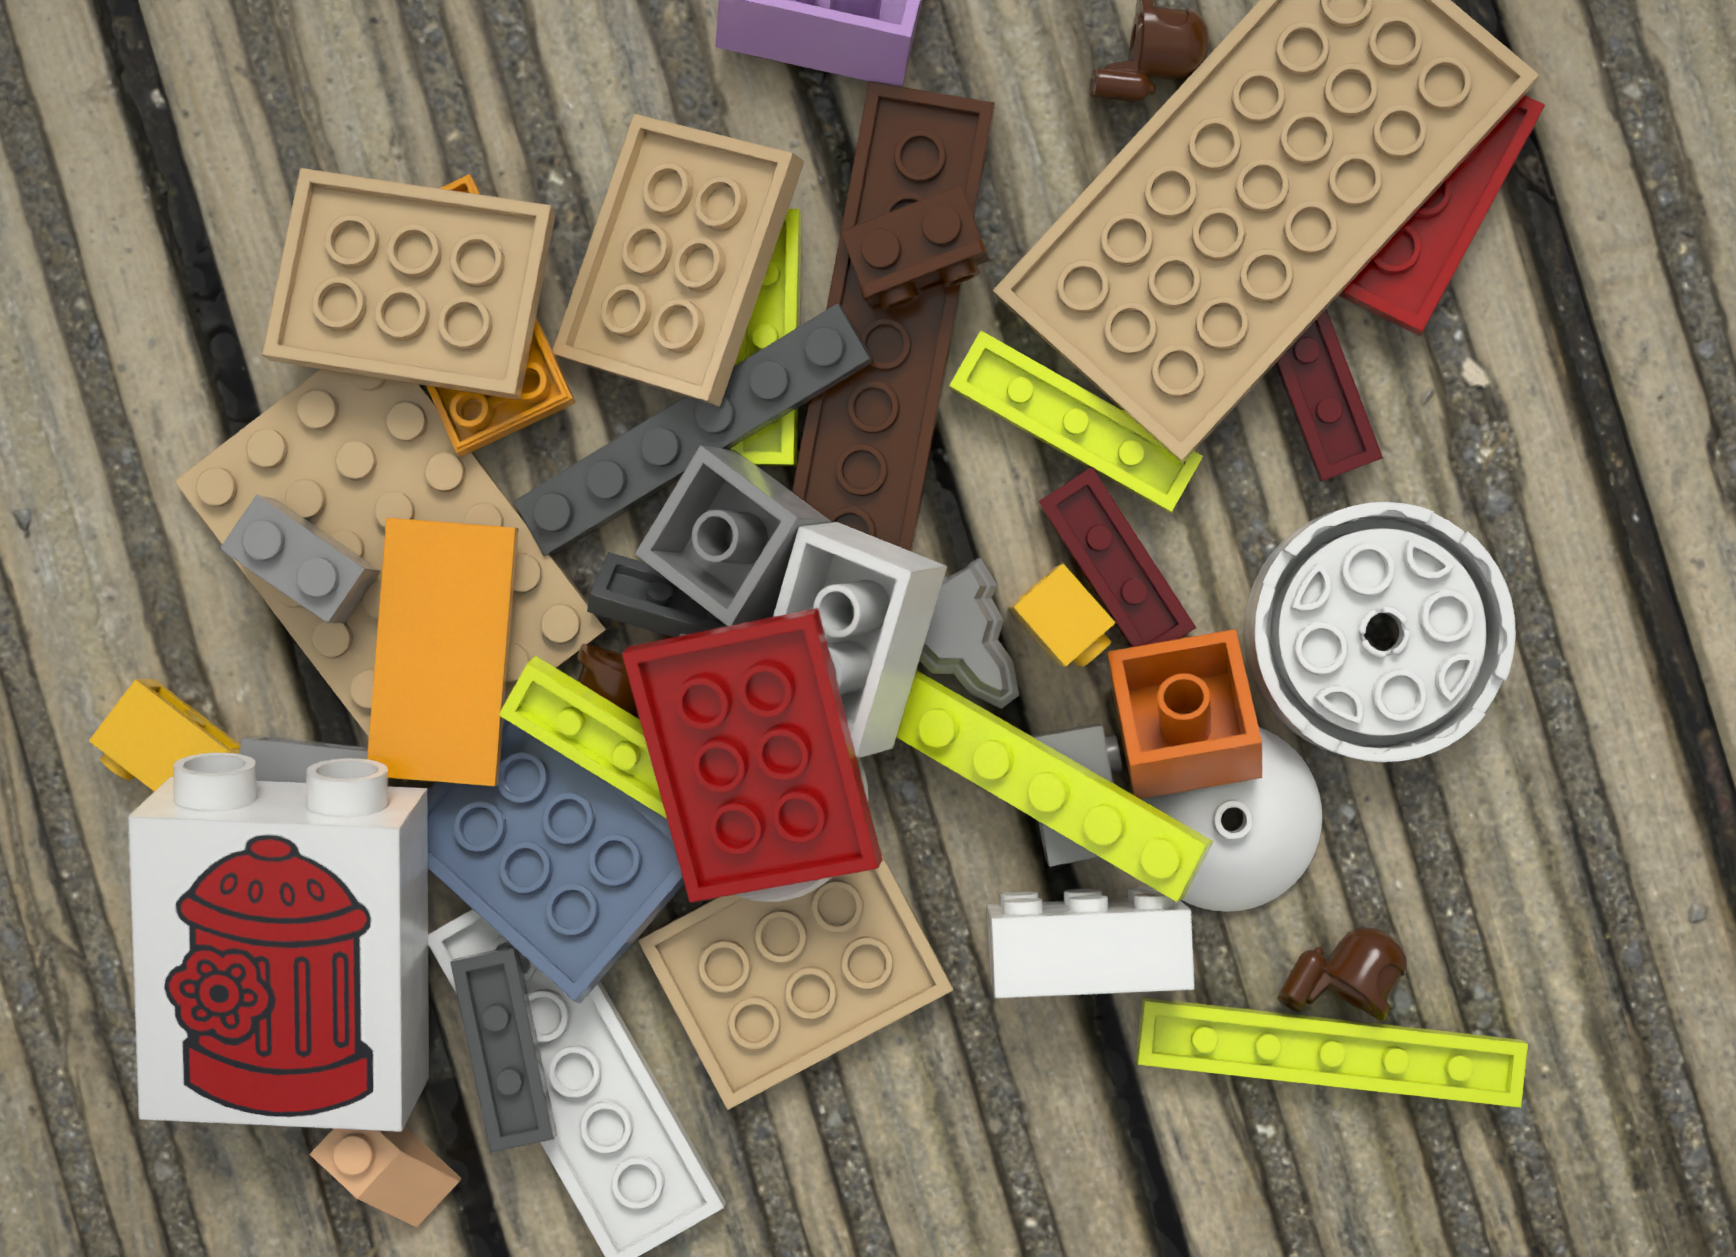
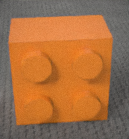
M1236 629L1108 651L1112 693L1134 796L1144 799L1262 778V740Z

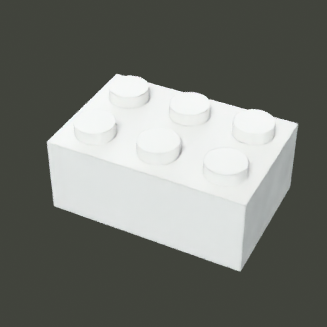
M838 522L799 526L773 617L814 608L819 609L856 758L892 749L947 566Z
M1150 886L1128 888V898L1108 899V896L1102 895L1101 889H1072L1064 891V901L1042 902V899L1038 898V892H1007L1000 894V904H987L990 982L995 998L1195 990L1191 909L1181 900L1176 902Z

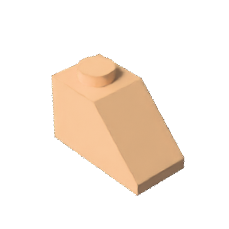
M406 1126L402 1132L333 1128L309 1154L355 1198L416 1228L462 1179Z

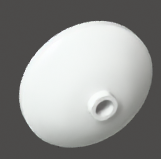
M1259 727L1262 740V778L1141 799L1214 841L1185 897L1182 899L1191 905L1225 912L1241 911L1263 905L1277 898L1294 885L1303 875L1315 854L1322 828V805L1316 781L1309 767L1296 750L1286 741ZM1237 807L1243 814L1242 825L1237 830L1227 831L1221 824V816L1228 808Z

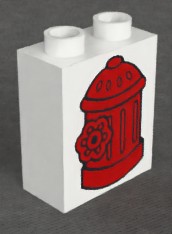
M204 753L177 760L173 764V777H169L128 816L139 1119L402 1132L429 1079L427 788L388 787L387 766L368 759L344 758L315 763L306 769V783L256 781V761L249 756L241 754Z

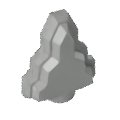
M978 558L970 562L966 568L950 577L945 574L919 661L932 674H954L970 694L1002 709L1019 696L1013 660L998 640L1004 619L992 600L997 584L982 559Z

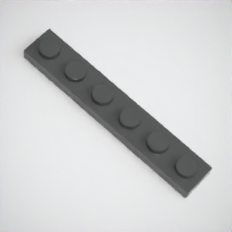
M837 303L735 365L720 407L683 397L513 502L544 556L548 554L554 556L678 481L700 445L730 449L873 363L874 360L843 306Z

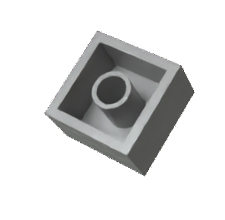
M700 445L635 555L724 624L731 626L773 616L798 527L830 523L831 521L737 451Z

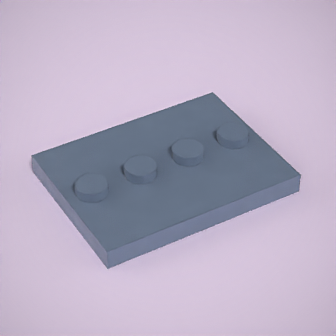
M506 719L503 722L499 785L484 786L435 782L427 791L428 869L574 1002L582 1003L684 885L666 818Z

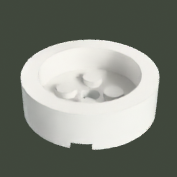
M1373 502L1354 505L1322 515L1295 530L1270 554L1260 569L1248 598L1244 620V645L1247 663L1260 695L1276 717L1299 737L1321 749L1365 761L1396 762L1416 759L1437 752L1462 738L1486 715L1484 712L1495 698L1502 682L1506 681L1515 649L1516 630L1512 599L1500 569L1491 555L1468 531L1464 532L1449 520L1435 514L1434 511L1406 503ZM1378 613L1390 615L1396 620L1399 627L1397 642L1392 648L1385 651L1373 648L1364 637L1369 620Z

